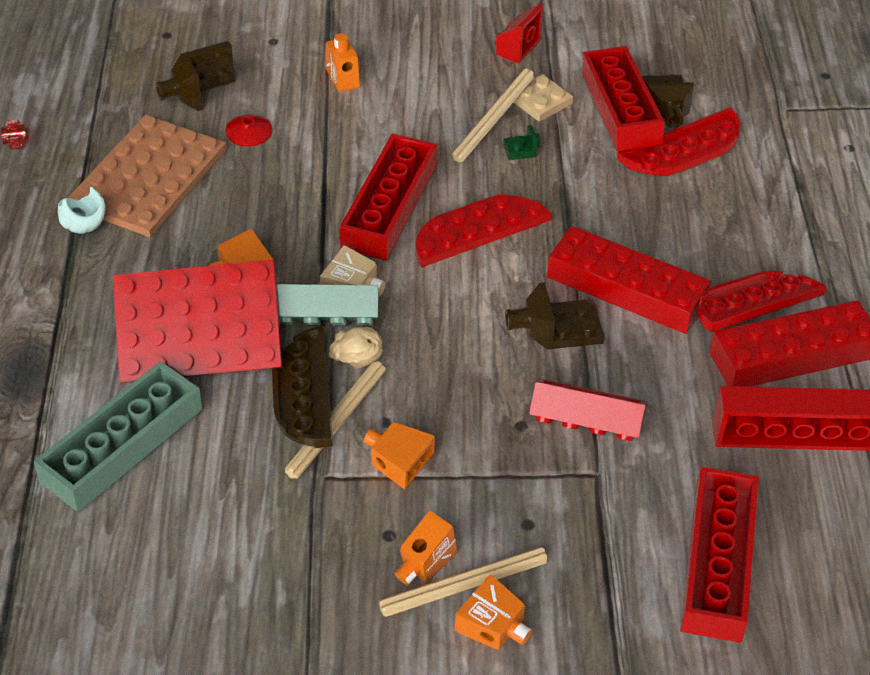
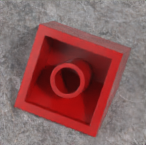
M539 3L520 13L513 21L508 23L502 32L498 33L495 39V45H497L496 55L519 64L540 42L543 15L542 4Z

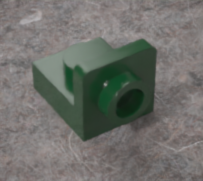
M532 125L527 126V134L525 136L504 138L503 146L508 160L536 157L537 147H540V136L538 133H535Z

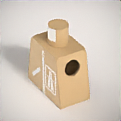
M347 246L341 248L320 275V285H378L379 296L383 293L386 285L385 281L377 279V264Z

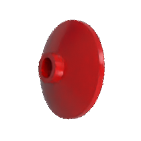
M240 115L230 120L226 125V137L229 141L239 146H257L270 138L272 125L266 118L260 115Z

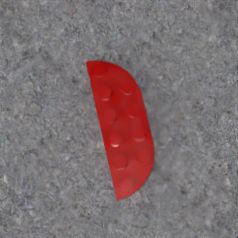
M729 107L664 133L663 145L619 151L617 160L629 170L651 175L670 176L730 151L738 140L740 121L735 111Z
M498 194L431 218L420 229L416 238L417 261L421 268L549 222L551 221L552 213L540 202L525 197Z
M783 271L758 272L715 285L704 291L700 297L697 313L703 327L712 332L823 296L827 286L800 274L796 277L789 274L783 275Z

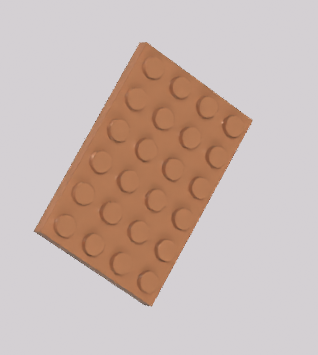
M145 115L68 198L80 200L88 195L90 187H93L101 194L105 202L104 221L151 238L227 150L226 142Z

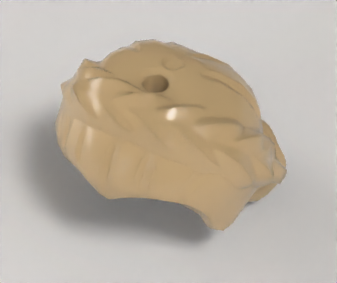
M354 327L350 330H341L335 334V341L331 344L328 355L337 362L349 363L355 369L362 368L380 359L383 353V341L377 331L370 327Z

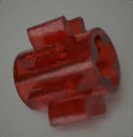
M18 119L7 120V126L1 127L3 144H9L11 149L23 148V143L29 141L26 124L20 125Z

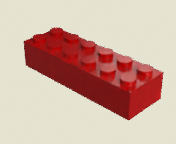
M627 46L582 52V76L616 151H628L630 149L663 145L664 120Z
M394 133L391 134L339 227L340 249L343 246H347L360 254L388 260L437 166V144Z
M572 225L551 252L548 259L547 278L684 334H687L696 320L700 297L704 291L710 288L711 283L709 279Z
M859 300L722 329L714 331L709 353L727 386L752 387L870 360V317Z
M720 386L712 419L715 447L870 451V389Z
M707 467L700 468L695 491L680 632L742 642L748 623L759 476Z

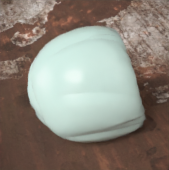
M90 187V193L80 200L73 198L62 199L58 203L60 224L77 234L92 232L99 227L104 218L106 207L103 197H101V194L96 189Z

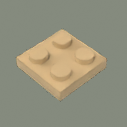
M542 74L528 84L514 103L540 122L573 104V96Z

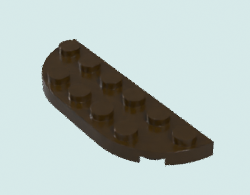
M322 325L297 334L293 337V342L284 350L281 347L283 368L272 369L273 409L278 427L292 441L314 448L333 446L326 342Z

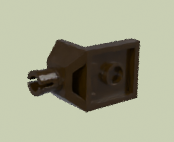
M225 41L180 54L171 70L172 78L155 83L160 100L178 96L182 103L197 111H201L200 92L235 82L232 45L230 42Z
M682 75L642 76L662 118H665L666 126L672 128L671 120L675 128L681 126L684 121L683 116L688 115L690 111L694 82H683Z
M545 282L539 283L528 296L525 308L505 310L507 330L528 329L529 336L547 350L604 344V333L593 299L550 303Z

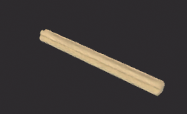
M523 69L453 151L452 159L454 161L462 163L533 80L534 72L532 70Z
M372 362L331 412L332 436L385 373L386 368L381 362ZM304 445L285 467V473L291 479L299 478L324 447L314 448Z
M538 547L381 599L379 601L380 611L384 617L480 586L489 574L498 580L546 564L547 553L543 547Z

